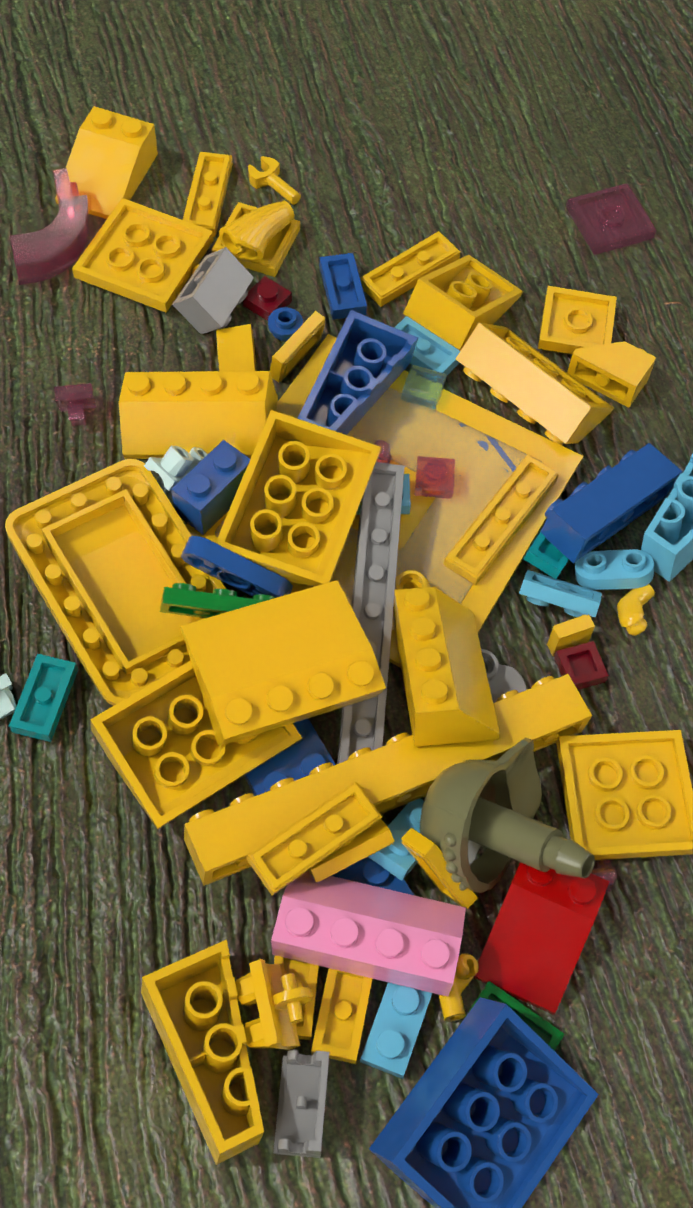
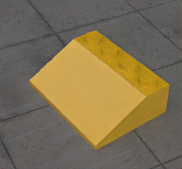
M271 410L215 543L284 577L289 582L311 586L330 582L379 457L381 447Z
M338 580L191 622L180 627L219 746L374 698L386 689L373 648Z
M191 660L90 719L91 731L157 829L302 740L298 730L291 723L219 746Z

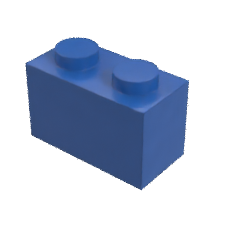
M225 440L217 445L171 489L173 505L180 518L204 535L229 511L250 458Z

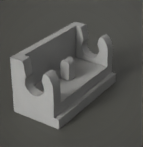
M289 1050L287 1056H283L274 1154L313 1158L321 1157L330 1052L315 1051L313 1055L299 1054L298 1050Z

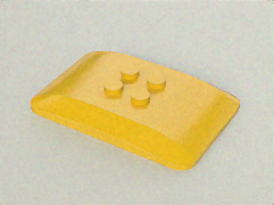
M137 459L119 461L24 505L10 513L5 523L6 533L59 627L102 697L113 706L191 660L180 627L181 625L205 618L160 612L164 587L172 588V584L185 583L197 587L196 591L213 593L214 589H226L221 580L189 565L181 558L185 545L192 535L151 471H148L144 467L145 464Z

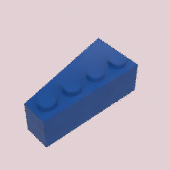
M350 310L297 419L348 435L410 364L418 337Z

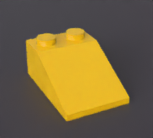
M93 106L79 128L55 197L56 204L107 219L122 198L130 201L158 155L155 125Z
M467 255L419 278L403 315L408 316L461 351L478 323L493 325L521 297L523 291L472 256Z

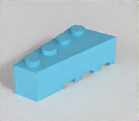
M693 454L683 473H680L674 483V488L668 498H665L645 531L641 547L642 551L647 552L653 558L654 572L669 582L693 560Z

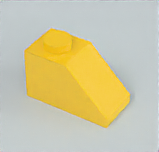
M625 341L577 348L572 353L567 373L585 386L629 408L649 380L656 357Z

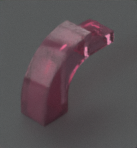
M67 168L53 170L55 191L59 205V212L54 221L39 231L10 236L19 285L43 281L62 273L79 258L87 244L90 232L87 195L79 196L77 183L69 181Z

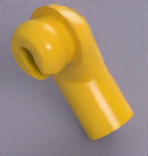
M650 584L632 589L617 604L619 622L622 627H626L630 635H639L647 628V622L643 618L642 606L655 595L654 589Z
M463 953L459 955L454 982L449 996L439 995L444 1021L446 1022L457 1021L466 1016L461 993L477 974L479 968L477 960L471 954Z

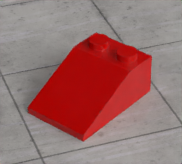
M520 862L478 960V972L473 978L486 984L490 981L507 994L555 1015L594 924L610 881L592 873L587 878L557 874L553 869L542 872Z

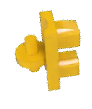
M263 959L249 963L251 972L235 981L237 998L241 1005L251 1006L257 1004L260 1017L245 1023L246 1045L250 1048H276L284 1050L299 1047L300 1042L296 1023L304 1020L301 1005L313 1000L311 988H297L295 974H285L283 964H266Z

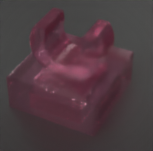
M92 383L54 387L56 404L60 411H68L71 425H87L85 409L97 408Z

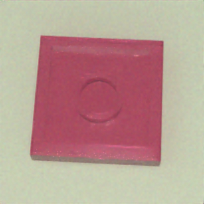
M628 183L570 198L567 201L566 208L594 255L654 239L657 230Z

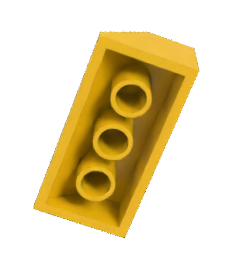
M478 323L456 357V360L465 366L463 372L477 382L482 380L492 387L490 393L505 403L511 401L519 408L517 413L523 419L532 424H535L537 421L547 429L545 435L560 445L564 443H579L614 409V407L507 327Z
M270 371L125 372L119 398L122 454L124 459L163 458L170 446H179L188 453L192 447H197L209 454L223 440L251 459L270 411H276L278 396Z
M436 587L394 590V627L414 747L500 739V731L473 612Z

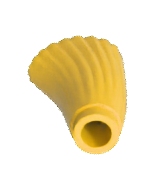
M284 200L262 206L220 228L219 236L223 246L227 247L238 260L248 262L262 260L267 244L294 219L293 208Z

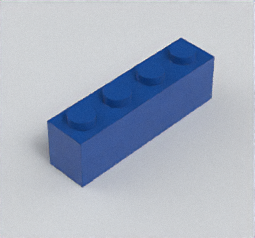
M650 443L638 451L632 449L623 456L619 464L613 468L610 465L606 466L596 476L595 480L589 484L583 482L578 485L570 497L564 501L562 499L554 501L545 512L547 519L541 533L572 563H575L669 496L674 488V483L683 471Z

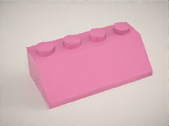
M307 871L286 886L271 939L272 955L448 997L454 982L466 907L333 876L316 882L309 871Z

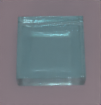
M412 364L402 390L401 400L436 410L446 383L447 374Z

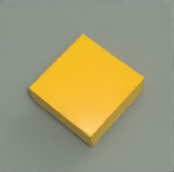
M589 614L553 626L547 643L552 656H555L558 650L589 642L595 628Z

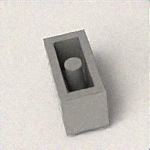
M225 247L204 257L172 305L200 334L223 329L230 323L232 319L230 314L235 306L239 305L248 295L246 289L254 277Z

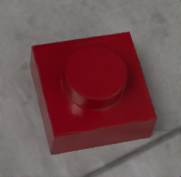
M264 276L248 291V295L243 300V306L268 321L269 315L274 310L287 307L292 302V292Z
M594 641L556 651L554 659L561 676L569 674L577 690L606 682L609 675Z

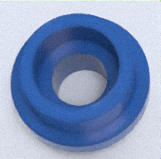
M288 307L278 308L268 317V328L273 336L280 341H287L303 324L301 314L295 309Z

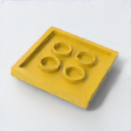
M122 198L73 266V275L76 279L167 313L177 298V294L192 275L194 266L199 264L214 241L213 231Z
M681 730L558 737L556 744L570 838L593 854L595 860L693 854V789Z

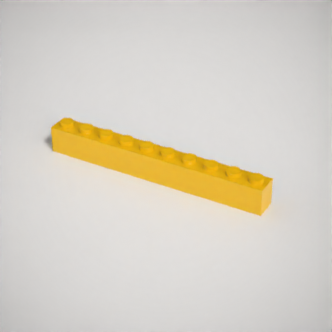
M569 674L556 679L553 676H547L534 683L531 689L520 693L517 690H511L501 695L493 703L500 731V739L414 747L413 735L409 736L408 733H401L388 740L385 746L375 750L366 747L354 752L348 757L347 761L333 765L331 762L321 764L311 770L306 777L295 781L293 778L280 780L271 786L270 791L254 796L253 793L244 794L234 799L229 807L214 812L213 809H207L198 812L189 819L188 823L184 824V841L203 886L252 867L246 859L247 855L355 781L360 785L378 812L382 814L426 796L436 777L443 770L454 764L466 760L497 761L524 738L534 741L533 752L556 743L559 736H573L581 733L591 719L592 714Z

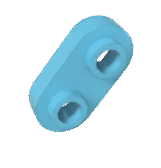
M637 549L590 551L575 562L576 580L579 585L591 590L641 588L648 585L654 577V561L647 552Z

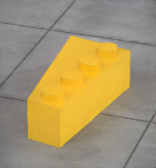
M227 939L143 976L141 987L142 997L216 1165L259 1144L264 1133L253 1071L250 1067L246 1046L247 1039L237 1000L238 994L235 978L232 974L229 959L230 952Z

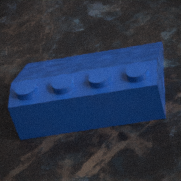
M480 997L375 1139L369 1150L435 1208H522L599 1094L507 1004Z

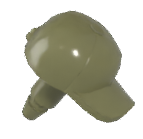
M524 738L497 761L466 760L450 766L436 777L428 789L421 812L420 834L434 842L442 851L447 863L446 870L452 874L453 882L460 883L459 888L461 891L467 888L477 893L491 890L504 875L511 858L542 872L553 869L557 874L587 878L593 870L595 864L593 854L574 840L563 838L561 830L533 819L540 806L542 789L535 764L534 741L529 738ZM481 845L487 847L481 857L475 859Z

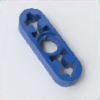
M190 536L181 554V558L189 565L251 596L264 594L277 598L290 594L293 585L284 577L200 536Z

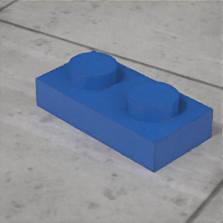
M347 253L319 257L320 272L332 320L347 318L350 310L367 315V303L354 254Z

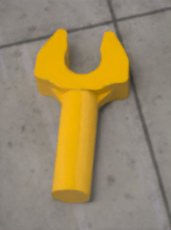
M261 156V168L264 172L258 171L250 164L248 165L249 182L255 189L269 185L292 205L298 203L301 194L278 176L280 174V163L277 160Z

